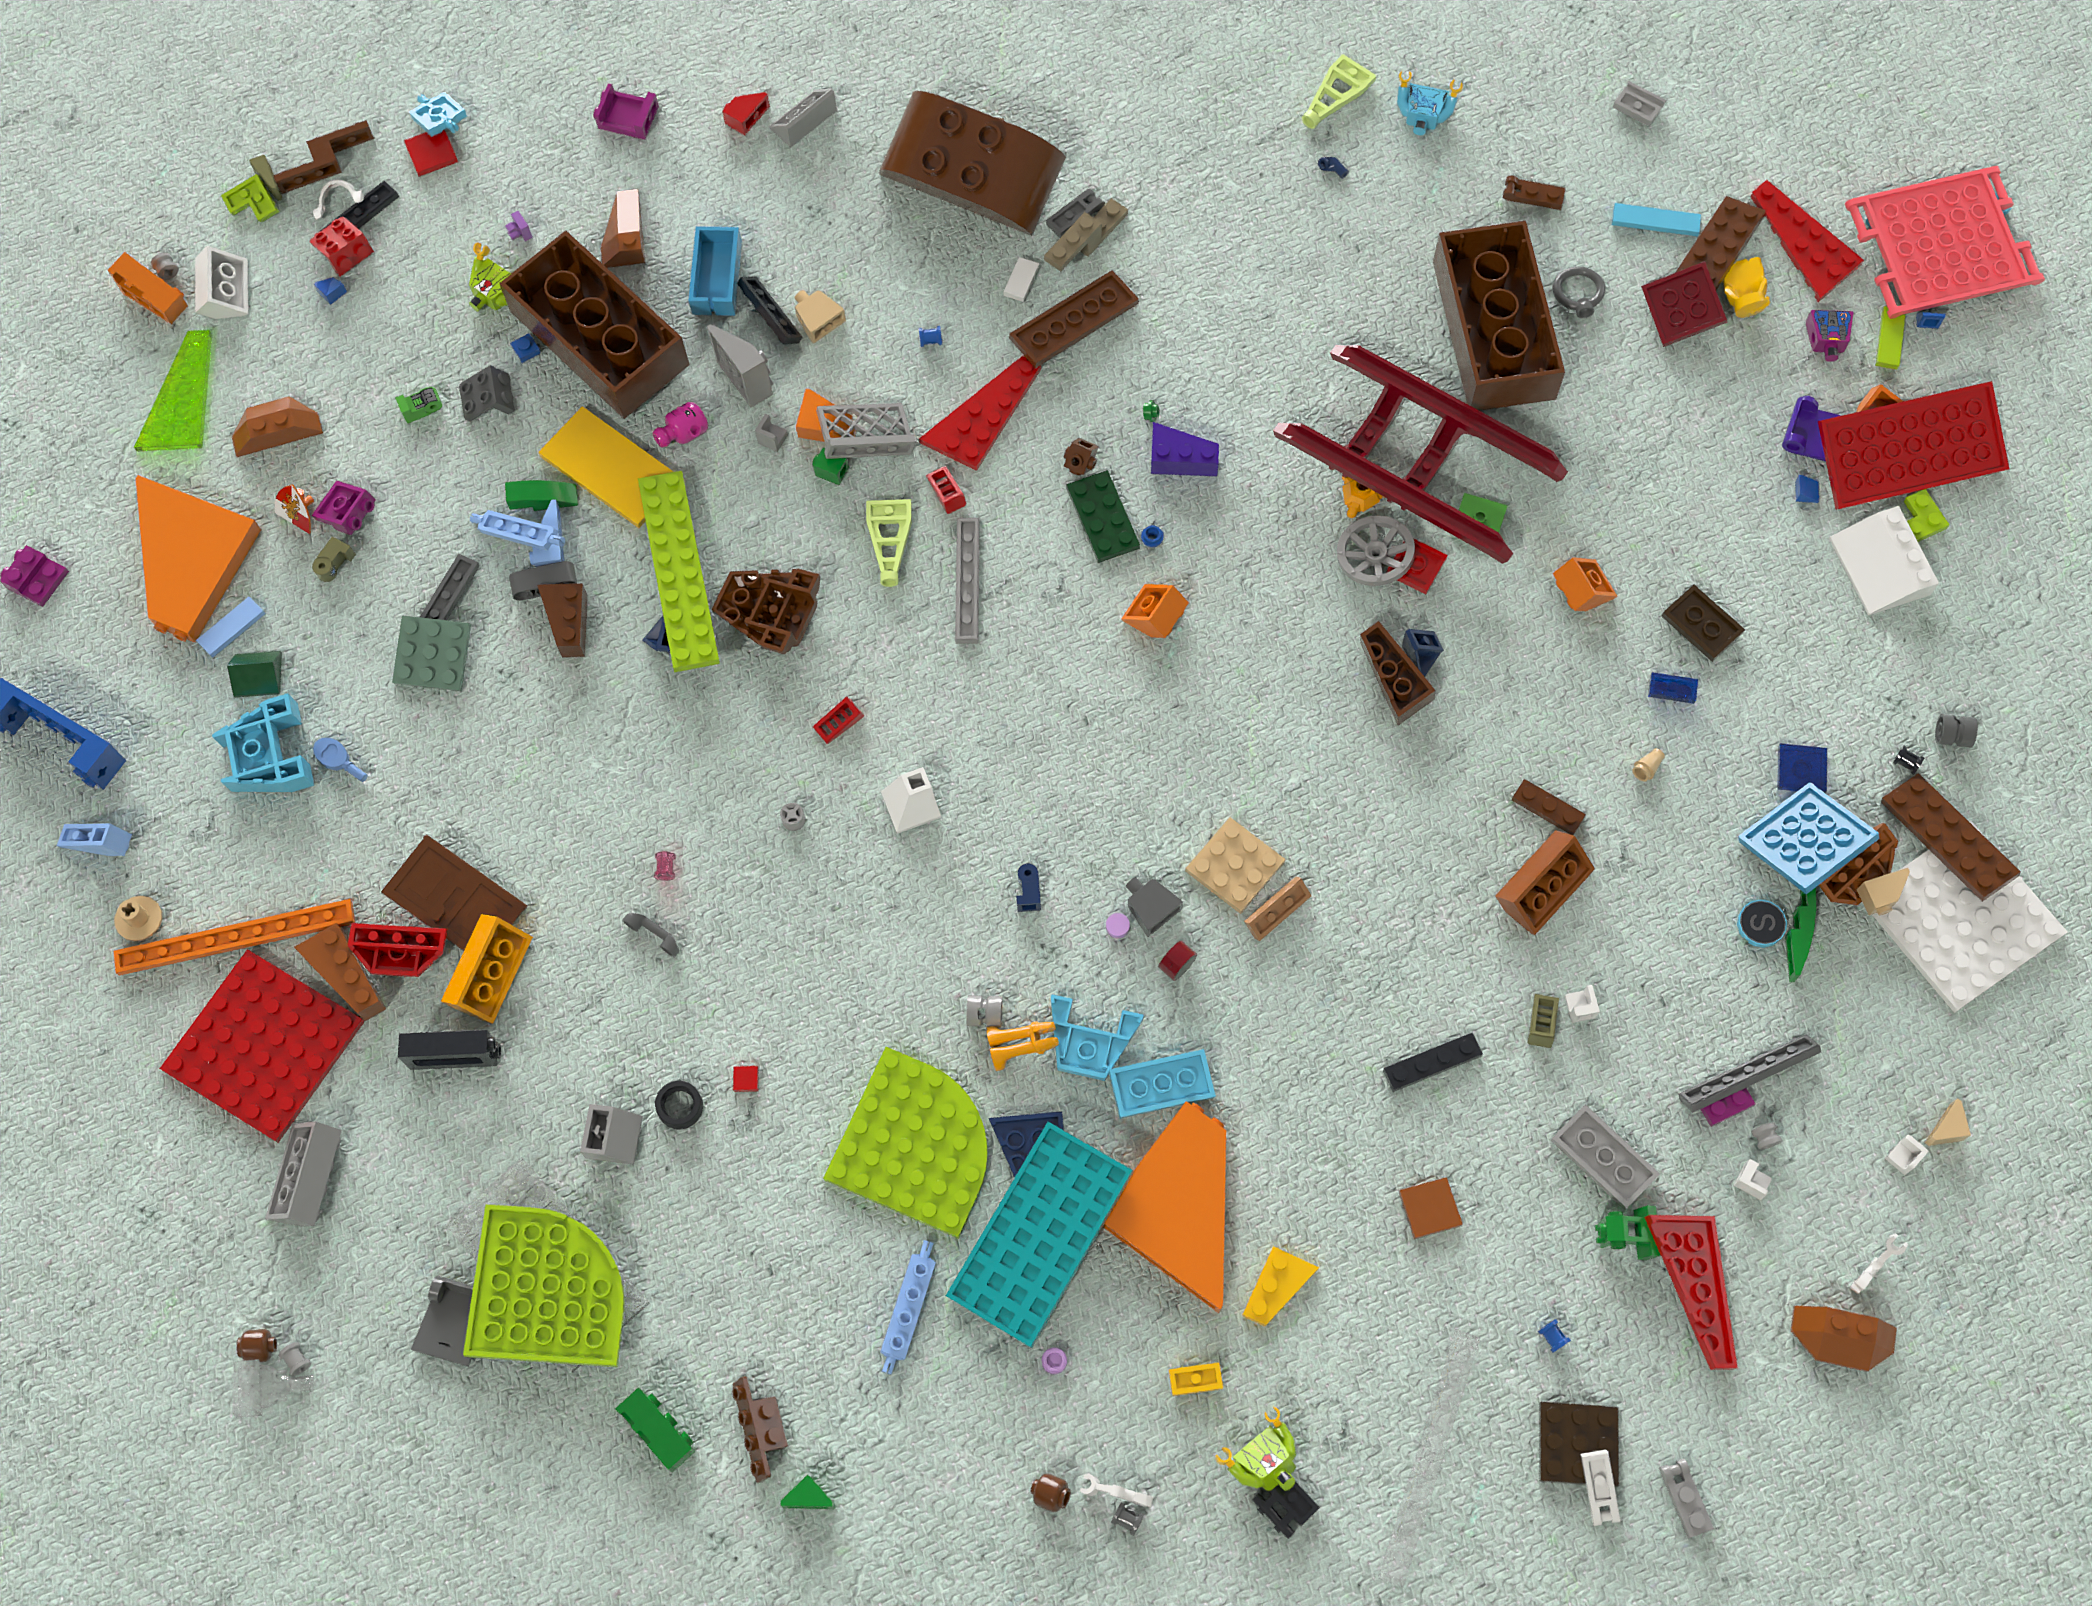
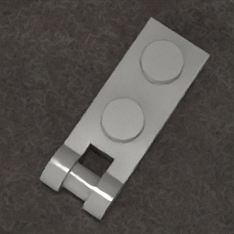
M1683 1458L1677 1460L1676 1464L1672 1466L1666 1464L1659 1467L1660 1474L1687 1538L1689 1539L1713 1530L1714 1527L1691 1476L1686 1460ZM1680 1474L1683 1482L1675 1484L1673 1476Z

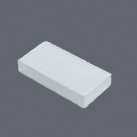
M1019 257L1005 287L1004 296L1024 302L1039 270V263Z

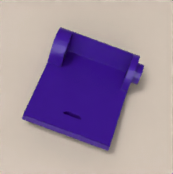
M1812 396L1799 397L1793 409L1782 447L1790 453L1826 462L1818 421L1842 415L1818 410L1819 403Z

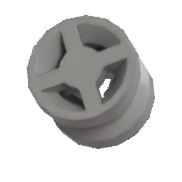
M159 253L151 260L153 269L157 271L158 277L163 280L172 279L179 272V268L168 253Z
M788 803L782 807L780 817L783 826L790 831L800 830L805 824L802 807L796 803Z
M1774 1122L1762 1125L1751 1131L1752 1135L1758 1140L1757 1146L1759 1150L1768 1149L1783 1141L1781 1136L1777 1135L1775 1131L1777 1127Z

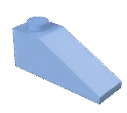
M551 500L541 524L554 527L558 531L557 536L562 537L560 508L556 500ZM552 544L548 551L532 547L533 551L529 552L530 563L535 565V567L564 561L563 546L560 547Z
M110 823L64 824L57 846L105 856H125L132 834Z

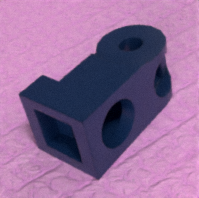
M1023 864L1018 869V882L1022 887L1023 895L1016 896L1017 912L1041 910L1038 869L1033 864Z

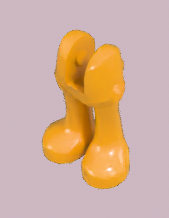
M1036 1021L1028 1026L1000 1030L996 1026L987 1027V1038L991 1047L990 1053L995 1070L1001 1071L1005 1069L1007 1060L1013 1057L1033 1053L1044 1054L1045 1051L1058 1046L1059 1041L1057 1037L1042 1040L1040 1037L1042 1034L1056 1030L1054 1022L1039 1023ZM1030 1037L1031 1040L1021 1044L998 1047L1005 1042Z

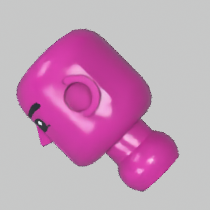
M687 402L667 413L665 416L666 426L656 428L652 434L656 443L661 448L667 447L672 440L679 444H686L704 434L708 429V422L703 411L696 403Z

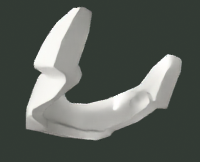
M341 179L329 181L321 190L318 208L313 210L315 219L321 218L326 213L324 199L328 197L331 189L344 186L350 191L355 203L363 201L364 195L362 190L355 191L352 184Z

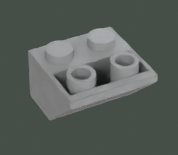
M589 1104L580 1153L585 1159L634 1165L643 1117L615 1107Z

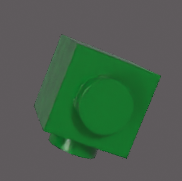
M823 447L820 454H816L812 462L815 476L840 485L849 468L847 458L826 459L825 448Z

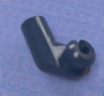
M1321 157L1318 160V166L1322 171L1335 172L1341 179L1345 178L1349 173L1348 169L1336 157Z

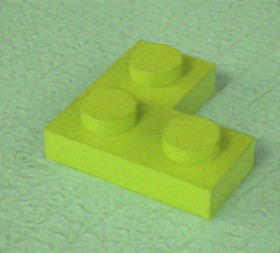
M257 174L220 195L233 216L249 206L261 223L279 213L262 179Z
M1926 489L1906 497L1903 501L1914 517L1907 520V523L1917 542L1942 532L1949 527L1950 524Z

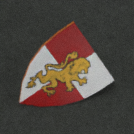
M293 484L285 486L278 492L275 498V513L308 534H311V521L307 507L314 502V499L310 495L304 498V490L296 489Z

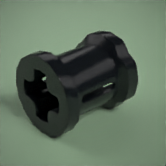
M1903 745L1892 763L1895 765L1900 764L1914 775L1925 757L1915 755Z

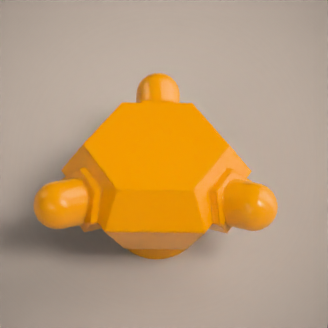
M1342 476L1344 481L1342 486L1344 504L1348 507L1347 516L1349 518H1355L1358 512H1365L1379 503L1380 499L1385 498L1357 481Z

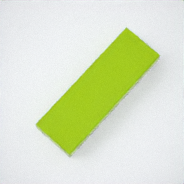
M1884 306L1881 313L1875 366L1898 370L1906 314L1890 319L1887 314L1888 307Z

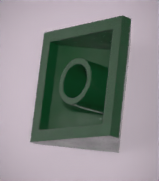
M282 652L235 654L227 665L234 698L280 694Z

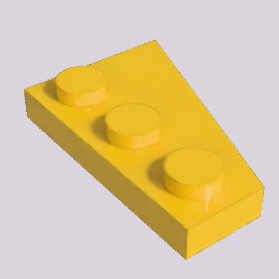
M1273 1246L1242 1316L1266 1327L1311 1276L1317 1272L1319 1267Z

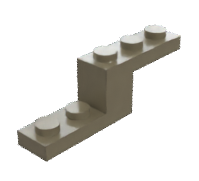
M1111 198L1094 217L1084 212L1044 255V261L1062 271L1079 252L1089 257L1128 215V209Z

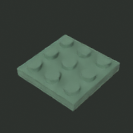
M402 615L392 683L462 692L471 624Z

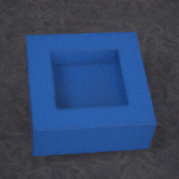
M530 333L510 343L521 363L541 354Z

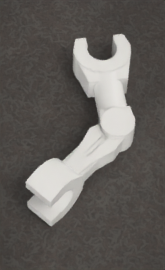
M1896 1233L1888 1238L1886 1242L1887 1250L1878 1258H1874L1866 1270L1849 1287L1856 1294H1859L1861 1290L1863 1291L1867 1287L1870 1280L1884 1266V1262L1892 1254L1901 1255L1905 1252L1908 1246L1906 1242L1901 1247H1896L1893 1244V1241L1898 1236Z
M1084 1474L1083 1478L1091 1481V1486L1088 1489L1081 1488L1080 1492L1087 1496H1094L1098 1491L1142 1507H1151L1152 1496L1134 1492L1118 1485L1100 1484L1097 1477L1091 1474Z

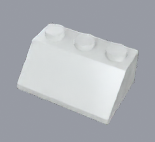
M208 245L195 257V313L213 319L239 317L248 314V259Z

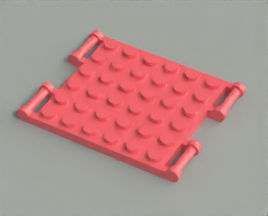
M1998 166L1865 195L1845 202V207L1847 211H1850L1858 231L1857 237L1859 242L1864 243L1875 238L1889 273L1877 276L1874 281L1876 286L1880 287L1888 307L1887 314L1890 319L1897 318L1903 314L2027 285H2038L2045 281L2044 275L2039 272L2030 250L2032 248L2030 241L2015 243L2002 210L2011 208L2014 203L2012 198L2008 197L1999 175L2001 171ZM1989 178H1991V180H1992V182H1993V185H1994V187H1995V190H1996V192H1997V195H1998V197H1999V200H1997V197H1996L1995 192H1994V190H1993V188H1992V185H1991V183H1990ZM1863 206L1871 229H1866L1858 207ZM2020 253H2022V255H2023V258H2024L2025 263H2026V265H2027V267H2028V270H2029V272H2030V275H2028V273H2027V270H2026L2025 265H2024V263H2023V260H2022V258H2021V256H2020ZM1888 282H1893L1901 302L1900 306L1896 305Z

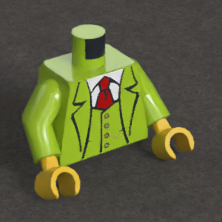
M477 242L473 246V251L477 257H474L469 280V287L474 298L469 302V305L477 312L485 304L493 310H499L501 307L507 306L499 283L511 273L489 258L483 259L484 256L490 253V249L484 245L481 252L482 244Z
M1273 1407L1277 1412V1417L1269 1419L1265 1412V1419L1273 1423L1274 1428L1268 1426L1233 1456L1235 1461L1231 1459L1232 1453L1227 1447H1222V1451L1227 1454V1460H1222L1217 1454L1215 1455V1460L1220 1465H1227V1470L1242 1485L1254 1488L1263 1487L1267 1491H1271L1279 1484L1284 1490H1289L1295 1484V1478L1291 1475L1296 1469L1293 1462L1296 1457L1295 1441L1285 1423H1281L1279 1410Z

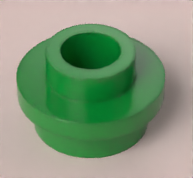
M1149 400V402L1143 404V416L1145 420L1155 422L1160 414L1159 405L1155 404L1154 400Z

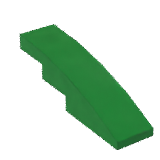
M1816 887L1807 894L1800 890L1801 906H1798L1792 913L1794 929H1791L1785 936L1789 982H1795L1801 975L1809 954L1815 927Z

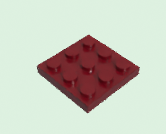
M1705 261L1641 286L1663 347L1727 323V318Z

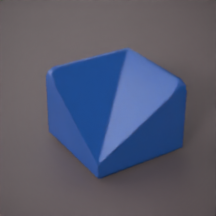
M334 277L313 284L317 292L330 305L347 293L345 286Z

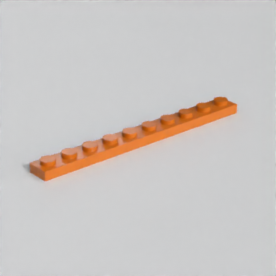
M351 899L114 950L115 972L120 976L320 932L336 923L340 927L351 925V923H355L353 902Z

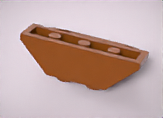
M288 396L246 408L232 435V441L236 456L241 457L323 434L317 412Z
M1885 823L1873 827L1879 833V839L1819 884V887L1830 902L1859 905L1862 900L1857 889L1861 884L1891 873L1898 840Z
M1793 1307L1791 1332L1816 1361L1868 1372L1894 1354L1897 1328L1879 1318L1830 1307Z

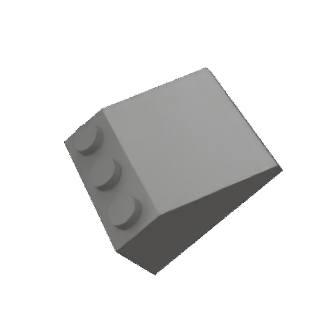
M711 324L708 325L707 329L716 362L750 408L772 396L771 386L773 382L769 377L770 370L766 365L768 360L761 350L758 352L753 344Z

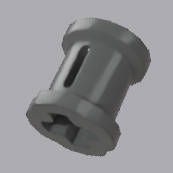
M1121 1502L1111 1523L1114 1525L1117 1523L1129 1530L1130 1534L1134 1536L1143 1520L1144 1514H1137L1131 1511Z

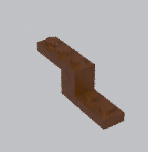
M367 120L306 141L314 161L273 175L281 193L284 194L342 173L335 153L374 139Z

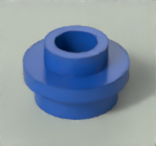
M1155 525L1146 527L1141 533V540L1147 547H1157L1163 542V532ZM1153 535L1156 539H1149L1148 537Z

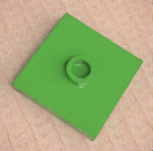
M1464 493L1459 511L1499 532L1508 505Z

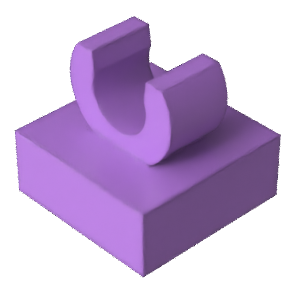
M520 212L512 213L513 222L505 226L510 238L514 240L521 235L525 242L533 238L529 226Z

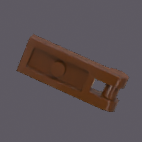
M1514 175L1506 177V188L1503 190L1502 195L1505 200L1561 210L1566 188L1521 180Z

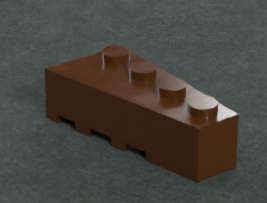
M1379 621L1360 634V644L1397 725H1400L1435 700L1436 690Z

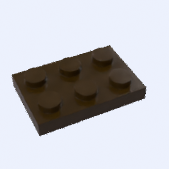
M1695 584L1661 615L1662 618L1712 662L1745 632V629Z

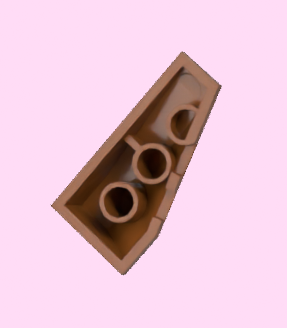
M638 189L618 191L616 193L601 245L602 264L606 268L645 263Z

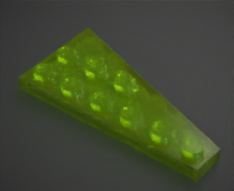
M210 330L187 331L134 445V449L137 452L200 449L203 447L212 341Z

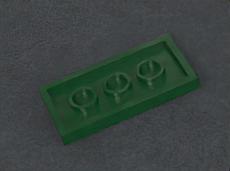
M1108 470L1066 484L1067 492L1098 563L1140 549L1138 538Z

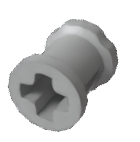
M298 1342L286 1346L278 1354L279 1358L284 1359L290 1369L289 1374L292 1377L303 1373L311 1366V1361L309 1359L306 1360L300 1351V1344Z

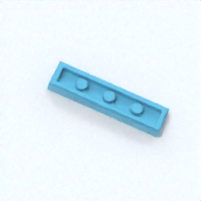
M1615 203L1612 225L1698 237L1701 214Z

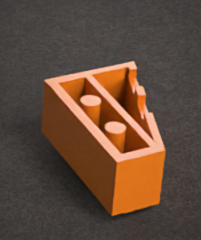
M126 252L107 270L125 296L170 324L188 307L184 300L185 295L176 287L172 288L163 279L156 276Z

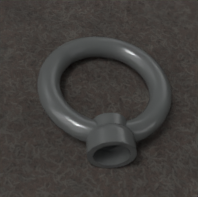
M1571 267L1557 275L1553 283V294L1561 305L1568 309L1576 310L1579 318H1588L1594 313L1593 307L1597 306L1605 295V283L1602 277L1592 269ZM1571 276H1585L1595 283L1597 291L1590 300L1588 298H1581L1576 302L1568 299L1563 294L1561 289L1562 283Z

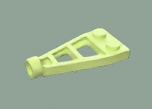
M1342 54L1329 68L1308 111L1302 116L1304 125L1314 129L1324 118L1361 96L1375 82L1376 75ZM1339 78L1352 88L1341 94L1333 89L1332 85L1335 79ZM1325 94L1336 100L1329 107L1320 102Z
M911 499L866 501V522L881 572L880 584L885 587H894L898 585V571L912 524ZM899 524L897 536L883 538L880 535L879 525ZM882 546H897L895 557L884 558Z

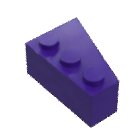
M1153 422L1151 474L1217 477L1219 465L1218 443Z

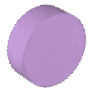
M1115 913L1108 917L1106 931L1111 937L1123 938L1128 934L1130 922L1125 915Z
M1055 1347L1046 1350L1042 1356L1044 1370L1054 1375L1063 1372L1067 1366V1357L1064 1351Z

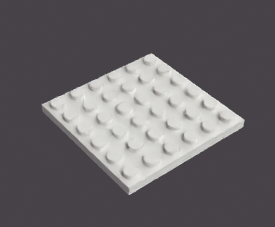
M1969 821L1981 833V831L1974 825V823L1972 821ZM1927 850L1902 868H1908L1910 873L1898 902L1892 907V911L1881 916L1878 913L1872 914L1954 1013L2067 933V930L2020 876L1982 902L1930 850Z

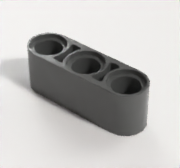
M570 561L521 570L509 576L512 597L518 601L541 597L537 585L577 584L574 564Z

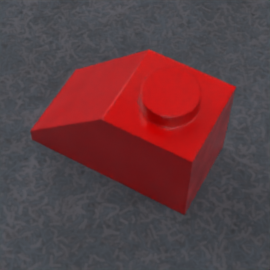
M761 92L734 97L723 108L722 113L725 124L745 136L770 108L768 94Z

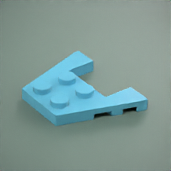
M1052 994V1017L1056 1026L1054 1037H1057L1059 1045L1055 1047L1057 1070L1105 1081L1109 1076V1069L1114 1068L1142 1023L1144 1015L1122 1010L1117 1034L1068 1023L1073 999Z

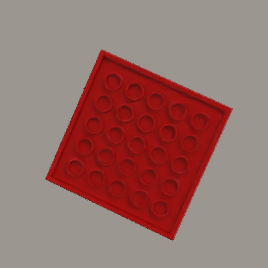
M247 949L159 1069L279 1143L365 1021Z

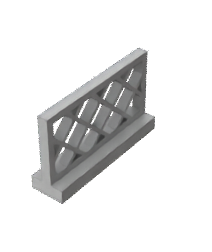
M902 403L818 406L816 409L826 445L824 451L826 459L911 455L916 439L914 434L910 433ZM888 411H898L899 417L896 420L886 413ZM874 412L879 417L875 421L867 416L866 413ZM831 413L837 418L834 422H831L825 418L824 414ZM853 413L856 416H858V418L855 421H852L851 419L846 417L845 414ZM882 418L892 424L889 429L879 424ZM861 419L871 425L868 430L858 425ZM841 420L850 427L845 431L836 424ZM897 427L903 431L904 435H896L891 431ZM876 428L884 435L875 436L870 432ZM852 429H855L863 436L854 437L849 433ZM834 430L841 435V438H830L829 432Z

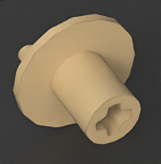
M132 897L119 905L114 917L115 928L126 940L134 942L143 941L153 936L159 929L162 922V910L159 904L150 897Z

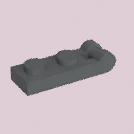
M1088 188L1046 220V225L1061 238L1084 212L1091 216L1093 213L1099 212L1104 207L1105 202L1101 198H1097L1095 192Z

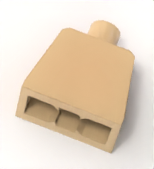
M801 290L795 295V300L798 302L795 306L796 317L813 344L846 321L844 309L823 292L816 291L809 296L804 290Z

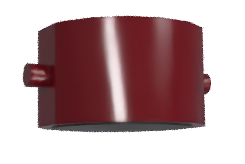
M1179 941L1165 954L1158 968L1170 979L1176 981L1190 968L1197 957V953L1183 941Z

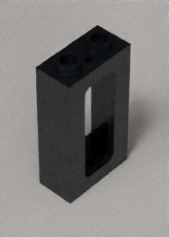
M488 1030L399 1033L398 1058L410 1070L497 1066V1059L501 1058V1045L498 1044L495 1037Z

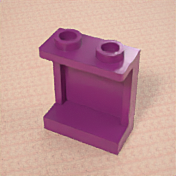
M608 83L606 89L601 93L599 106L595 107L593 113L598 129L645 140L659 108L656 93L647 92L645 98L617 92L614 90L613 84Z

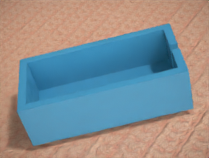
M696 226L688 299L692 315H712V312H715L716 315L735 316L742 248L739 227Z

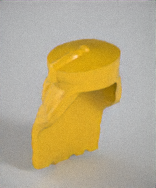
M1760 257L1736 261L1723 279L1724 292L1730 305L1734 307L1736 316L1746 318L1762 312L1769 306L1770 299L1769 296H1766L1767 279H1765Z

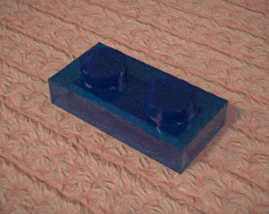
M1652 672L1649 680L1648 697L1694 704L1697 698L1698 679Z

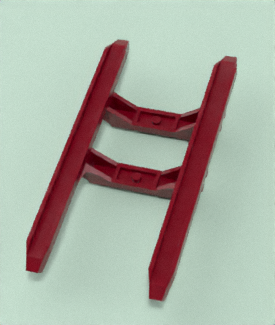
M1335 345L1330 352L1332 360L1342 363L1385 386L1371 413L1351 441L1345 446L1338 444L1302 423H1278L1273 429L1275 437L1328 465V469L1339 471L1344 478L1349 477L1387 498V502H1394L1400 505L1402 510H1409L1486 553L1501 564L1508 562L1514 553L1507 546L1499 532L1428 494L1425 490L1456 447L1459 438L1463 434L1478 437L1542 472L1555 482H1559L1565 478L1568 471L1554 451L1359 345ZM1407 398L1443 419L1428 446L1409 473L1401 479L1367 460V458L1400 413L1401 407Z

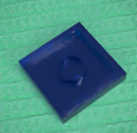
M1780 743L1778 746L1777 789L1799 791L1810 782L1826 793L1827 748Z

